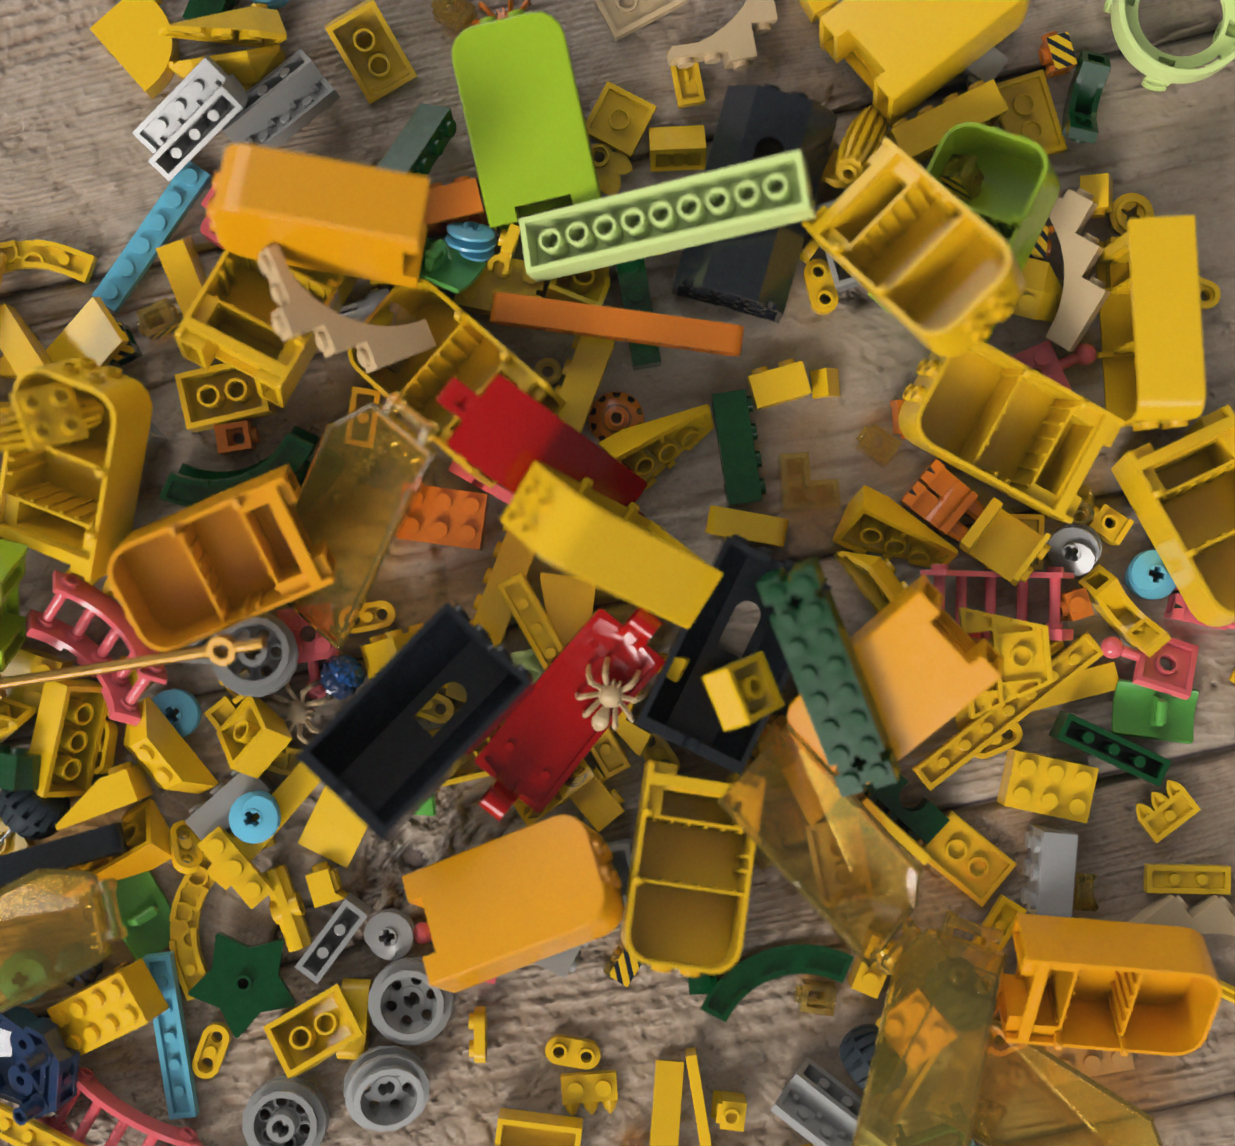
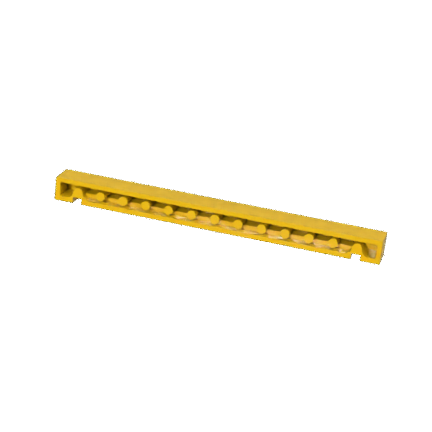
M576 335L572 344V348L575 349L572 360L567 358L562 370V374L566 376L563 385L556 386L555 392L566 402L565 406L556 416L581 434L615 347V340ZM505 525L502 531L506 532L503 542L498 541L492 557L497 559L493 569L487 568L482 582L487 585L483 595L478 593L475 599L473 609L477 611L473 621H470L474 627L480 624L490 634L494 647L498 644L502 645L513 616L499 592L497 584L521 571L527 579L536 552ZM453 682L443 686L447 688L446 696L464 703L466 702L467 693L461 684Z

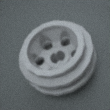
M264 612L216 634L226 633L239 641L237 636L243 632H247V639L259 638V632L264 629L270 632L269 638L266 639L267 646L265 649H261V654L256 655V660H249L246 655L247 652H241L238 654L237 660L227 665H218L212 661L214 672L227 688L242 696L263 697L276 693L289 683L297 669L299 650L295 636L281 619L270 613ZM222 644L223 649L229 651L228 647ZM274 647H279L282 650V654L279 657H273L271 650ZM265 666L272 668V674L268 677L263 676L261 673L262 668ZM243 668H248L251 672L250 676L246 679L240 676V671Z
M405 956L391 961L378 973L369 991L368 1011L374 1026L385 1038L398 1044L418 1045L432 1040L445 1028L454 1008L453 992L430 986L423 957ZM399 980L402 983V987L394 989L392 982ZM429 989H432L434 991V994L436 996L435 998H430L428 996ZM411 992L417 993L419 996L415 1002L407 997ZM388 1001H395L397 1008L390 1010ZM429 1009L432 1012V1016L429 1019L424 1018L422 1015L423 1010ZM409 1015L412 1018V1023L403 1021L402 1017Z
M396 1045L378 1046L362 1053L350 1065L344 1077L343 1095L351 1118L360 1126L377 1132L395 1131L410 1124L423 1112L429 1099L430 1083L422 1060L411 1050ZM405 1083H409L407 1089L402 1088Z
M280 1075L265 1081L250 1097L243 1112L242 1131L248 1146H320L329 1127V1107L324 1094L313 1082L300 1076L287 1078L286 1075ZM277 1098H286L287 1103L281 1105L278 1103ZM297 1104H300L305 1112L298 1111ZM263 1109L270 1111L271 1115L269 1118L263 1117ZM307 1124L310 1127V1131L303 1133L300 1125Z

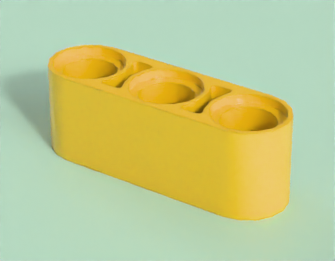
M710 505L705 533L722 537H731L732 534H737L750 542L784 547L789 520Z
M344 977L342 980L341 989L364 1035L336 1053L337 1059L356 1060L362 1053L368 1051L370 1029L368 1000L369 991L373 985L372 979Z

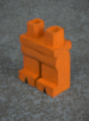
M936 458L916 480L917 482L904 494L899 503L936 530L941 536L948 535L959 542L964 538L969 529L958 520L965 513L976 522L985 508L977 500L979 495L957 479Z

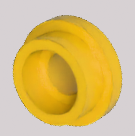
M552 358L539 360L534 368V372L549 386L556 384L562 375L560 364ZM547 367L553 369V375L550 377L543 375V370Z

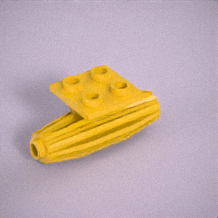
M869 105L868 108H864L851 122L839 149H834L823 171L821 181L828 183L832 187L848 189L870 167L866 161L883 145L882 140L887 137L888 129L887 120L875 106Z
M63 381L12 392L10 397L15 409L0 414V452L27 449L34 451L88 438V431L100 426L101 419H104L103 406L100 402H96L94 398L76 399L71 384Z

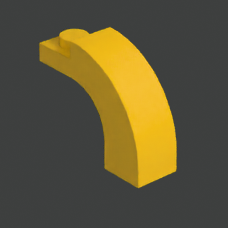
M1100 564L1078 581L1080 587H1086L1090 602L1096 611L1131 647H1137L1150 658L1171 640L1168 632L1148 618L1130 600L1118 578Z

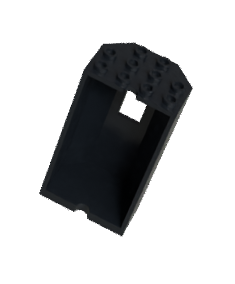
M764 84V86H728L704 173L752 162L757 144L763 139L772 138L782 145L784 153L801 150L807 162L814 204L838 115L815 100L808 99V95L796 91L791 94L780 91L781 89L778 86L772 84ZM803 221L683 248L673 283L672 294L714 306L727 307L736 312L779 323L785 311L807 231L801 224Z
M732 534L731 537L726 536L723 538L711 563L712 567L723 573L721 579L690 628L680 627L669 649L665 663L657 674L638 713L636 725L741 775L771 712L750 724L724 731L702 676L763 651L781 694L791 669L770 619L774 607L772 604L765 606L757 583L763 574L785 568L786 573L789 574L796 563L788 559H783L779 562L773 559L776 553L761 546L755 547V549L748 546L749 540L737 534ZM827 578L822 585L823 591L831 590L832 586L826 584ZM793 594L794 599H798V601L803 600L801 596L797 598L798 594ZM743 601H751L760 610V620L740 658L717 647V644L735 607ZM675 656H684L689 658L690 661L680 681L675 683L668 679L666 675Z
M446 602L295 756L383 841L388 842L534 690L533 675L522 664L516 667L512 661V655L501 644L494 647L490 634L480 624L474 627L470 623L469 614L458 604L453 607L450 603ZM453 682L461 684L467 693L466 702L432 736L413 717L444 685Z

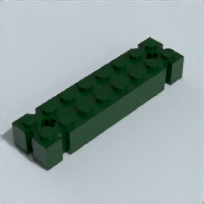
M818 557L796 563L789 574L786 573L785 568L763 574L757 583V587L765 606L772 604L774 607L770 615L771 622L828 765L837 766L834 780L843 798L864 792L865 785L873 782L875 788L896 783L899 777L900 766L893 749L885 750L888 740L887 733L831 590H822L826 577ZM793 594H798L797 598L801 596L803 600L798 601V599H794Z

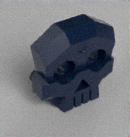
M10 1004L0 1010V1098L19 1105V1107L13 1110L14 1114L12 1116L14 1121L22 1126L33 1118L38 1120L45 1114L58 1110L77 1095L76 1083L78 1082L77 1073L79 1072L80 1052L64 1046L59 1027L56 1023L44 1016L38 1018L28 1008Z

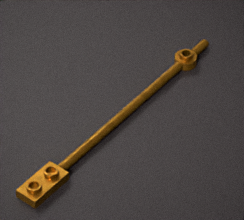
M221 633L211 639L207 646L3 678L0 674V699L7 696L5 690L7 688L202 658H210L218 665H227L239 653L265 649L267 643L264 637L237 641L233 636ZM222 644H225L229 651L224 650Z

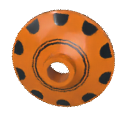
M616 391L602 395L595 401L589 414L591 431L599 441L610 437L622 429L644 423V413L641 405L634 397L624 392ZM618 413L622 416L620 423L612 422L611 417L613 414Z

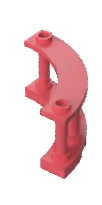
M931 564V570H920V575L934 576V587L944 596L942 602L944 610L945 576H956L955 622L959 626L958 608H967V577H985V612L996 614L997 577L1001 576L995 572L948 570V564ZM1047 567V572H1033L1029 578H1049V623H1046L1049 640H1073V629H1063V623H1060L1061 578L1074 579V573L1064 572V567ZM1020 580L1017 584L1016 619L1028 621V580L1025 583ZM990 631L967 633L971 638L991 639Z
M55 570L53 572V593L55 595L44 612L30 609L26 616V636L45 642L60 651L64 648L78 657L75 662L79 665L112 661L113 659L109 656V652L119 637H121L130 651L127 658L159 653V651L143 643L134 627L128 622L125 611L119 603L71 573ZM67 598L86 607L74 627L55 618ZM95 615H98L112 627L100 646L84 633ZM164 664L137 668L139 678L133 687L128 677L133 669L92 675L91 677H97L103 686L101 692L107 704L109 719L137 726L141 720L138 699L150 681L164 685L168 681Z
M80 1067L77 1073V1095L60 1107L55 1115L51 1117L42 1116L38 1119L39 1122L89 1146L85 1143L84 1139L101 1109H104L119 1119L104 1146H117L128 1126L147 1134L141 1146H155L158 1139L175 1146H203L193 1129L170 1125L133 1108L111 1093L96 1079L94 1073L85 1067ZM81 1092H83L93 1102L74 1133L66 1125L65 1120Z

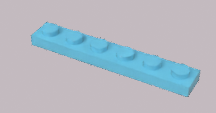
M189 161L175 175L92 294L93 297H100L107 307L117 313L120 311L157 258L156 248L168 242L212 179L210 174Z
M174 951L146 954L143 960L170 1007L153 1019L169 1120L197 1117L200 1111Z

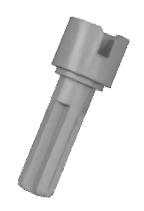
M388 284L368 290L365 298L343 304L338 314L349 319L371 314L393 288Z

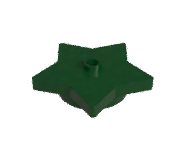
M217 932L212 968L190 989L188 995L220 1008L235 1038H239L261 1012L294 1007L296 999L280 975L285 939L280 938L255 945H247L223 932ZM241 978L247 979L248 982H249V985H248V986L242 985V984L239 982V979H241Z

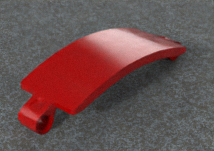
M500 374L494 375L480 396L452 376L436 399L439 404L462 420L447 440V446L514 495L535 460L580 483L586 477L593 481L591 489L625 507H628L631 502H636L647 487L645 480ZM638 511L640 515L645 517V515L642 512Z
M640 606L623 624L618 622L604 609H598L533 684L534 690L502 722L475 758V763L494 778L492 784L479 800L478 805L499 822L510 807L517 802L518 798L537 813H541L612 724V708H610V720L607 728L601 731L594 730L591 723L592 717L601 708L602 704L587 718L582 717V711H586L598 697L577 700L575 693L584 694L599 691L589 685L586 678V666L588 664L591 665L593 681L602 686L604 685L602 671L606 657L610 658L608 669L609 682H612L613 678H615L616 683L622 682L621 687L627 685L633 679L637 670H641L639 680L634 687L623 693L635 698L665 663V660L646 645L653 634L664 623ZM623 700V703L628 706L630 702ZM618 706L619 716L623 711L620 706Z

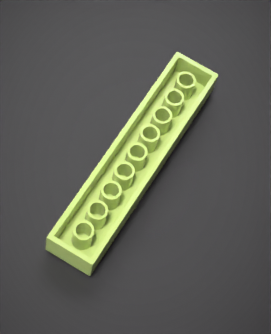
M796 150L519 218L526 274L536 282H542L816 218L807 162L801 150Z

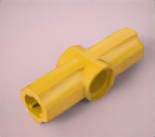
M286 864L263 871L262 874L275 888L269 894L270 912L275 923L280 925L288 951H297L311 945L313 940L304 917V903L299 892H295Z

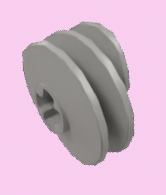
M1083 523L1063 525L1049 541V545L1052 547L1048 551V555L1053 566L1064 567V572L1074 573V576L1084 575L1091 571L1102 554V541L1099 534L1092 527Z
M391 908L382 910L371 917L365 925V942L378 957L386 960H397L405 956L415 944L413 940L415 923L409 915L401 910ZM389 930V933H394L395 938H392V935L389 936L387 931Z

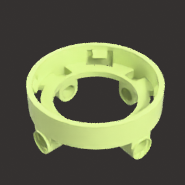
M1140 0L1105 1L1103 12L1111 14L1112 31L1117 45L1125 58L1144 74L1141 84L1146 89L1165 91L1171 83L1186 84L1204 80L1219 72L1235 59V0H1220L1223 20L1215 30L1211 46L1191 56L1166 54L1155 48L1147 40L1139 24L1138 8ZM1216 57H1218L1216 61L1208 64L1209 62L1213 61Z

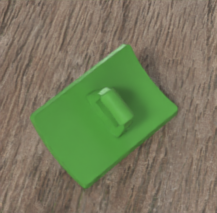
M426 238L419 278L455 293H460L475 282L484 270L487 262H475L460 255L459 250L446 245L442 239L435 241Z
M1119 679L1116 684L1112 705V733L1115 735L1191 744L1194 741V715L1199 692L1197 689L1192 688L1191 697L1184 700L1134 684L1130 680Z
M151 871L120 879L98 893L99 900L136 961L141 958L143 959L146 954L159 953L169 946L171 922L169 918L172 906Z

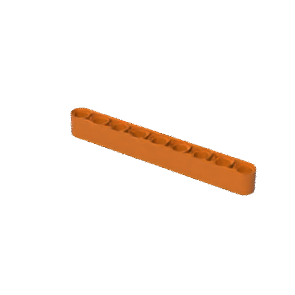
M502 292L493 293L489 320L491 323L504 326L736 357L741 356L745 329L744 326L731 323Z

